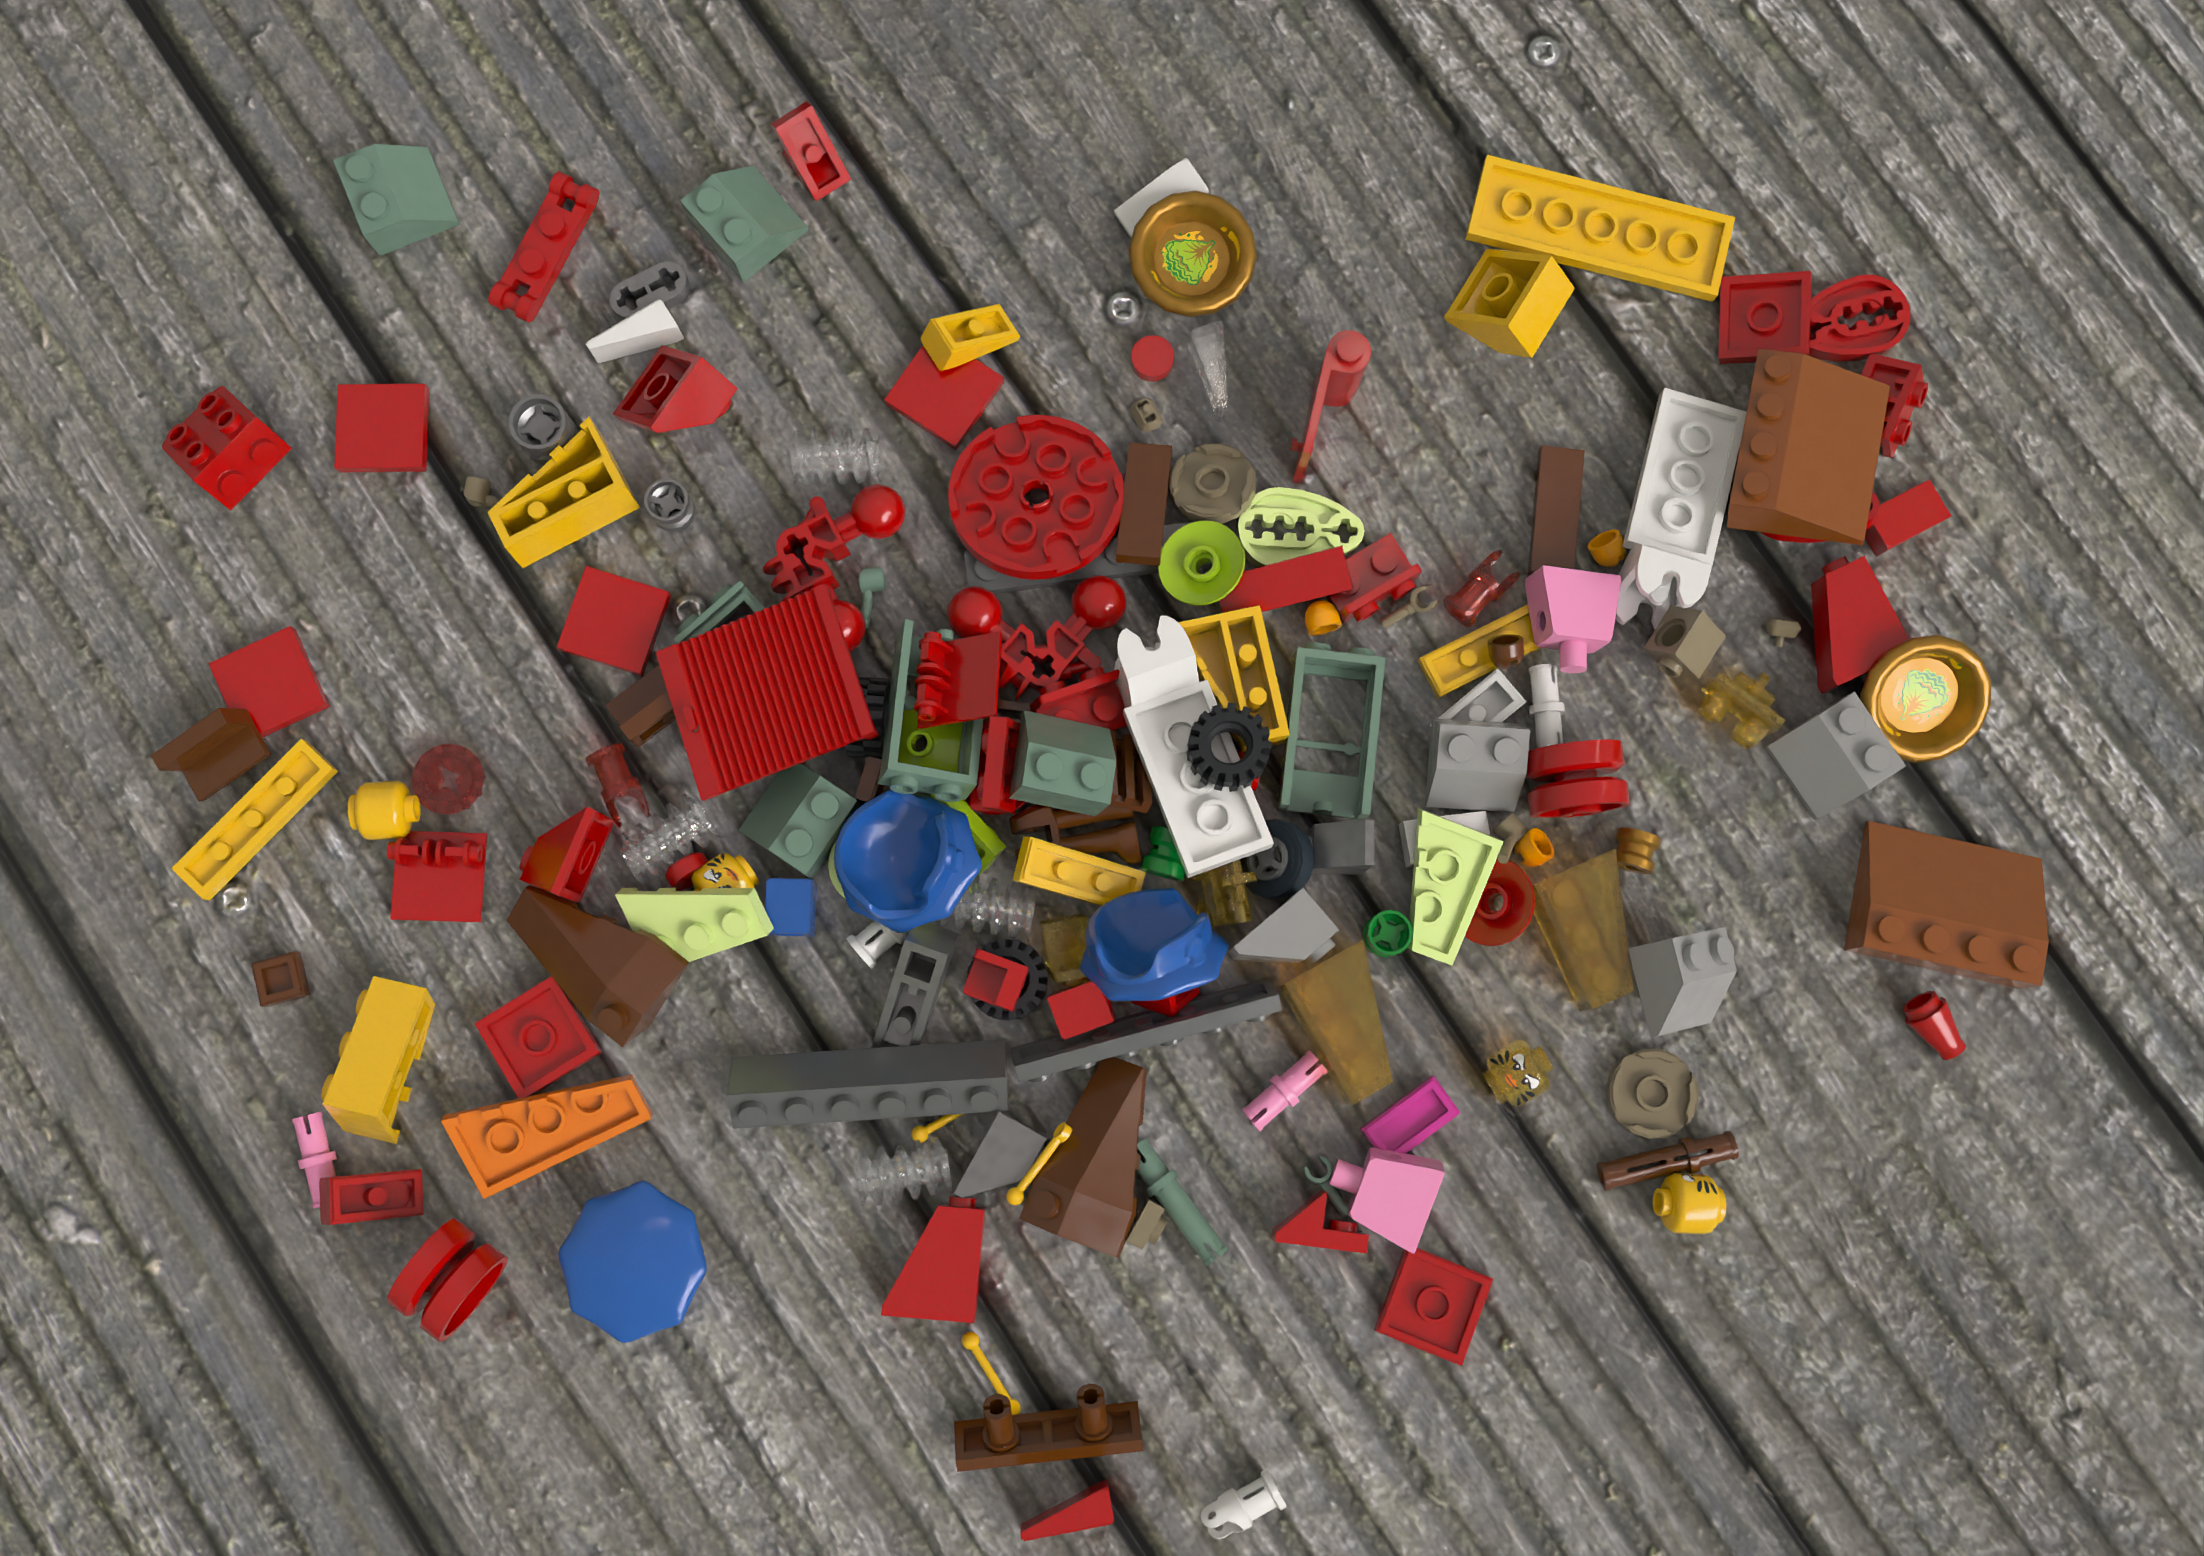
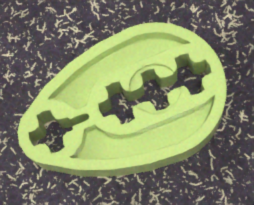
M1283 487L1269 488L1257 493L1250 507L1240 515L1237 525V537L1242 543L1245 557L1256 567L1343 545L1345 556L1358 548L1365 532L1360 518L1339 503L1318 494ZM1255 519L1261 520L1263 528H1272L1277 520L1282 521L1283 528L1294 529L1296 522H1304V528L1311 530L1312 533L1307 534L1304 541H1298L1296 533H1285L1282 540H1275L1274 533L1264 531L1261 538L1256 539L1253 538V532L1246 530L1245 527H1250ZM1340 524H1346L1348 532L1355 533V536H1350L1347 543H1341L1340 536L1332 533L1338 530Z

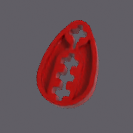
M1870 274L1858 275L1822 290L1811 298L1810 329L1818 331L1810 337V356L1819 360L1854 362L1867 360L1871 353L1881 356L1887 353L1904 337L1910 324V307L1904 293L1890 280ZM1882 306L1886 310L1892 309L1894 311V315L1890 319L1887 314L1880 315L1869 325L1866 320H1860L1850 329L1846 324L1839 325L1837 321L1842 315L1845 320L1853 319L1862 310L1866 315H1871Z

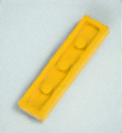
M300 739L171 869L202 899L210 901L302 809L338 770L308 741Z

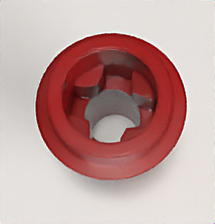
M1927 991L1915 996L1904 1005L1905 1022L1939 1054L1942 1060L1955 1058L1966 1049V1045L1960 1037L1945 998L1938 997L1935 991Z

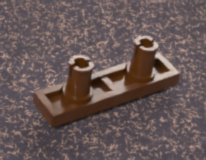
M1086 1384L1077 1391L1078 1408L1012 1415L1010 1400L1007 1396L1002 1394L991 1395L983 1403L984 1418L954 1421L957 1472L1143 1451L1138 1401L1105 1405L1102 1387L1097 1384Z

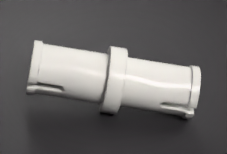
M1540 664L1532 666L1528 669L1533 705L1529 706V716L1534 718L1537 748L1563 743L1561 715L1565 713L1564 703L1559 701L1557 665Z

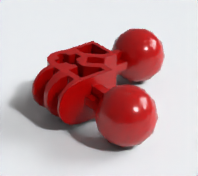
M880 484L865 486L855 495L851 511L834 520L826 507L825 501L819 496L813 497L809 503L810 509L802 523H798L796 527L788 528L780 534L776 543L778 555L770 559L763 567L765 574L777 575L771 583V588L775 593H786L782 601L794 598L796 595H802L804 592L811 591L817 586L826 584L831 590V597L850 652L861 644L865 636L866 622L864 615L856 605L838 599L834 589L840 587V584L827 562L823 560L828 558L840 561L850 556L851 553L846 543L861 535L879 540L893 536L901 528L906 511L904 501L896 490ZM799 546H803L805 554L803 557L813 572L812 576L800 558L796 557L797 552L795 549Z
M1094 575L1085 578L1077 584L1072 593L1071 607L1073 614L1063 625L1056 620L1046 631V644L1035 645L1034 633L1022 623L1016 630L1002 619L1003 610L1000 600L993 592L984 587L970 586L957 592L948 604L947 619L950 628L961 638L999 631L1002 633L999 673L1002 676L999 680V688L1003 689L1009 684H1013L1019 689L1015 697V701H1018L1029 688L1039 691V689L1049 684L1072 678L1071 675L1101 667L1102 661L1100 657L1087 649L1083 641L1093 630H1104L1117 624L1126 611L1127 599L1123 588L1110 577ZM1024 651L1027 656L1024 657L1020 652ZM1046 661L1052 663L1050 672L1053 676L1048 677L1043 674L1039 679L1034 677L1035 666L1032 662H1037L1040 665H1043Z

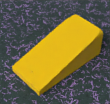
M995 304L930 319L921 336V342L937 368L943 371L960 366L1018 341L1021 336L1001 305Z

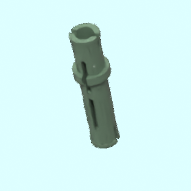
M1146 1137L1137 1144V1148L1146 1159V1162L1140 1156V1167L1136 1172L1148 1186L1145 1190L1150 1198L1152 1196L1157 1198L1204 1262V1266L1207 1267L1215 1261L1216 1257L1206 1243L1210 1245L1218 1258L1229 1248L1227 1245L1225 1246L1177 1182L1176 1178L1179 1175L1174 1169L1169 1171Z

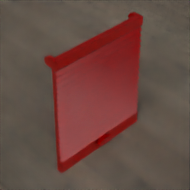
M826 584L817 586L811 591L804 592L802 595H796L794 598H788L777 605L763 608L752 615H746L745 618H738L737 621H731L720 628H714L712 631H706L704 634L689 638L688 641H681L680 644H673L656 651L701 800L706 801L860 739L871 740L879 736L877 729L874 727L831 597V590Z

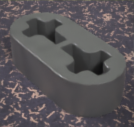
M664 261L617 284L610 293V305L620 321L660 299L668 310L687 298L690 293V282L684 269L679 264ZM666 276L676 280V288L672 291H668L664 286L662 279ZM632 295L636 300L638 307L635 310L630 311L625 306L624 298L626 296Z

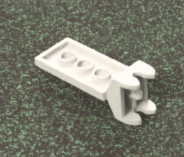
M1664 388L1660 393L1622 546L1631 550L1619 572V575H1621V586L1615 619L1621 625L1626 624L1637 614L1640 603H1648L1653 608L1651 622L1654 629H1656L1670 605L1688 608L1693 606L1704 594L1708 585L1742 439L1746 411L1668 388Z
M1160 616L1156 633L1159 642L1155 643L1154 648H1144L1139 636L1127 628L1122 630L1118 637V658L1115 662L1114 670L1119 669L1120 671L1119 679L1116 683L1126 707L1123 710V716L1187 878L1272 848L1274 842L1251 785L1246 788L1241 785L1237 791L1229 792V787H1223L1222 791L1214 790L1215 784L1208 782L1207 786L1200 782L1201 776L1199 773L1194 775L1191 771L1192 763L1187 761L1186 754L1191 728L1205 710L1209 713L1212 710V706L1218 704L1208 680L1199 682L1196 656L1186 632L1173 618ZM1223 732L1214 737L1211 742V749L1218 760L1224 763L1240 761L1229 732Z

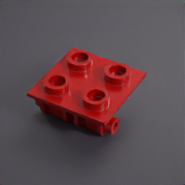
M934 631L925 632L924 638L919 640L918 645L921 650L920 660L922 663L918 664L916 669L920 676L916 678L915 682L918 692L917 701L913 706L914 711L917 712V728L923 729L997 716L1002 633L999 631L944 642L941 640L942 635Z
M410 831L404 838L399 837L396 839V842H389L387 857L389 860H395L390 920L481 923L488 834Z

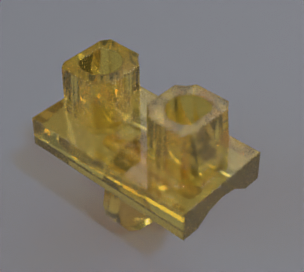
M1741 671L1733 680L1723 672H1719L1713 679H1708L1700 689L1705 694L1696 712L1713 724L1719 723L1728 711L1740 719V722L1731 732L1730 736L1732 740L1744 749L1748 750L1754 747L1764 737L1778 731L1785 722L1784 718L1769 708L1776 697L1764 689L1770 680V676L1764 672L1758 674L1754 680Z
M1240 859L1191 877L1195 882L1202 881L1205 898L1199 899L1196 905L1197 915L1207 913L1212 927L1252 921L1245 885L1257 882L1256 872L1243 873Z

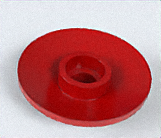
M1496 859L1465 934L1467 939L1484 946H1500L1513 941L1527 928L1534 912L1535 894L1528 875L1519 865L1510 860L1506 864H1502ZM1501 895L1503 897V905L1497 911L1494 907V900L1497 896Z

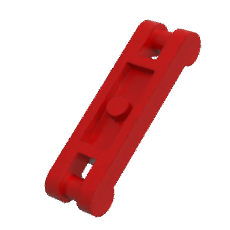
M560 171L554 174L549 184V192L501 280L496 282L488 297L490 305L502 311L508 308L515 312L517 318L528 323L535 319L597 205L600 194L597 188L588 184L580 186L573 182L571 176ZM567 198L575 202L571 212L562 208ZM520 285L529 289L527 294L523 296L516 294V291Z

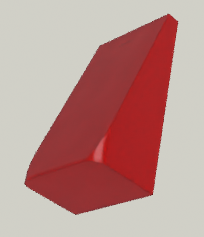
M1929 479L1880 504L1877 519L1874 525L1866 530L1865 539L1875 556L1878 557L1950 518L1952 515Z
M422 1169L324 1177L319 1180L320 1220L322 1225L424 1215Z
M1103 1480L1022 1523L1020 1530L1021 1540L1029 1541L1111 1525L1114 1522V1514L1108 1480Z

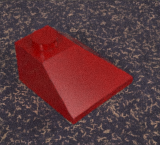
M661 345L613 412V415L619 420L655 433L713 424L717 418L724 415L729 409L731 398L738 388L701 356Z
M586 807L538 837L535 845H530L526 849L519 869L523 871L519 880L580 904L615 821L592 808Z

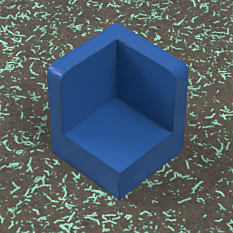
M769 878L766 881L765 911L774 928L768 935L815 937L817 883L814 880Z

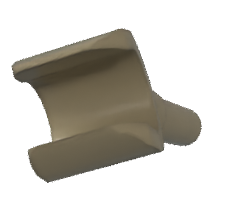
M467 477L463 493L470 505L480 508L486 506L492 508L500 501L497 497L489 495L491 482L482 478Z
M1424 584L1416 588L1412 592L1409 601L1381 618L1380 621L1386 629L1416 611L1425 613L1436 608L1441 598L1430 605L1424 604L1420 599L1421 592L1431 587L1432 584Z
M1514 812L1493 829L1504 841L1497 858L1502 864H1506L1509 861L1515 843L1529 831Z

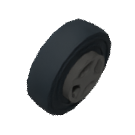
M1282 819L1265 820L1274 842L1272 848L1236 860V870L1242 883L1253 894L1266 899L1289 898L1299 892L1310 879L1314 866L1313 846L1308 835L1298 825ZM1276 853H1279L1280 861L1277 860Z

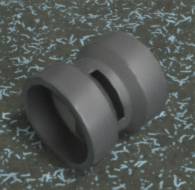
M663 478L655 481L648 487L644 497V504L647 512L661 529L668 532H679L691 525L695 518L696 508L692 498L680 482Z

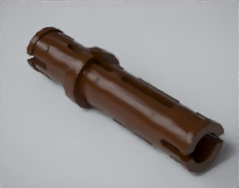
M1725 1131L1722 1134L1692 1140L1690 1137L1680 1138L1678 1144L1640 1152L1607 1162H1598L1597 1173L1604 1191H1608L1611 1188L1652 1180L1682 1171H1687L1689 1174L1698 1173L1702 1166L1729 1159H1738L1739 1153L1731 1131ZM1707 1150L1705 1154L1674 1161V1157ZM1661 1161L1660 1165L1631 1172L1627 1171L1628 1168Z

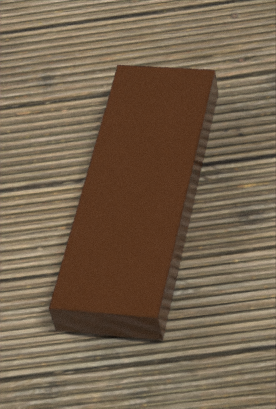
M1129 442L1124 482V505L1120 518L1116 550V562L1160 566L1172 445Z
M1542 445L1538 451L1528 575H1531L1543 565L1575 569L1585 450Z

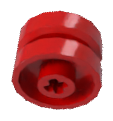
M1612 739L1585 740L1554 744L1530 750L1528 752L1526 777L1535 782H1553L1537 786L1527 794L1530 816L1533 818H1574L1595 815L1630 805L1627 781L1619 777H1598L1616 772L1625 765L1622 742Z
M452 1218L444 1223L417 1250L403 1268L387 1295V1303L405 1317L415 1315L424 1309L420 1328L438 1342H443L450 1337L478 1308L501 1276L508 1261V1257L490 1243L482 1244L472 1250L475 1232L456 1218Z

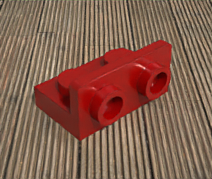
M1870 353L1861 375L1890 386L1880 446H1882L1883 456L1893 458L1898 445L1904 446L1909 438L1912 428V421L1909 419L1914 407H1922L1927 395L1928 383L1923 381L1921 364Z
M1389 533L1346 559L1353 589L1325 597L1338 610L1342 624L1352 618H1355L1357 623L1376 613L1380 609L1377 603L1387 597L1392 596L1394 601L1413 591L1417 587L1414 581L1417 580L1422 570L1418 564L1413 566L1410 564L1393 535Z
M1104 667L1090 670L1079 676L1081 682L1067 687L1064 681L1049 684L1039 689L1040 696L1029 705L1031 712L1103 727L1111 731L1128 727L1123 716V710L1126 707L1116 683L1119 679V669L1108 673L1105 672Z
M990 716L989 722L983 721L977 786L971 792L970 808L972 810L1015 814L1016 800L1009 799L1020 729L1019 722L1008 717Z

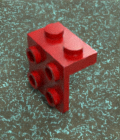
M220 386L213 392L206 394L199 401L197 409L183 423L175 425L169 431L166 440L162 444V449L195 483L230 511L292 449L290 445L256 417L224 386Z

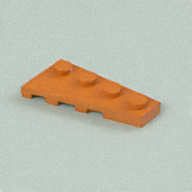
M633 1074L446 1114L443 1115L441 1123L483 1199H486L652 1119L653 1113Z

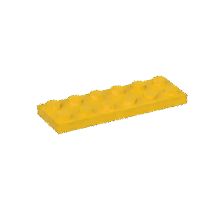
M1487 155L1483 163L1465 240L1508 251L1551 255L1560 264L1713 302L1718 296L1735 217Z

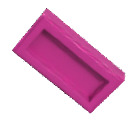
M1430 1076L1359 1129L1372 1147L1406 1154L1461 1112L1434 1076Z

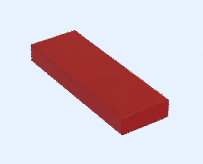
M1343 545L1243 571L1237 586L1227 596L1219 600L1222 613L1259 605L1261 612L1353 589Z

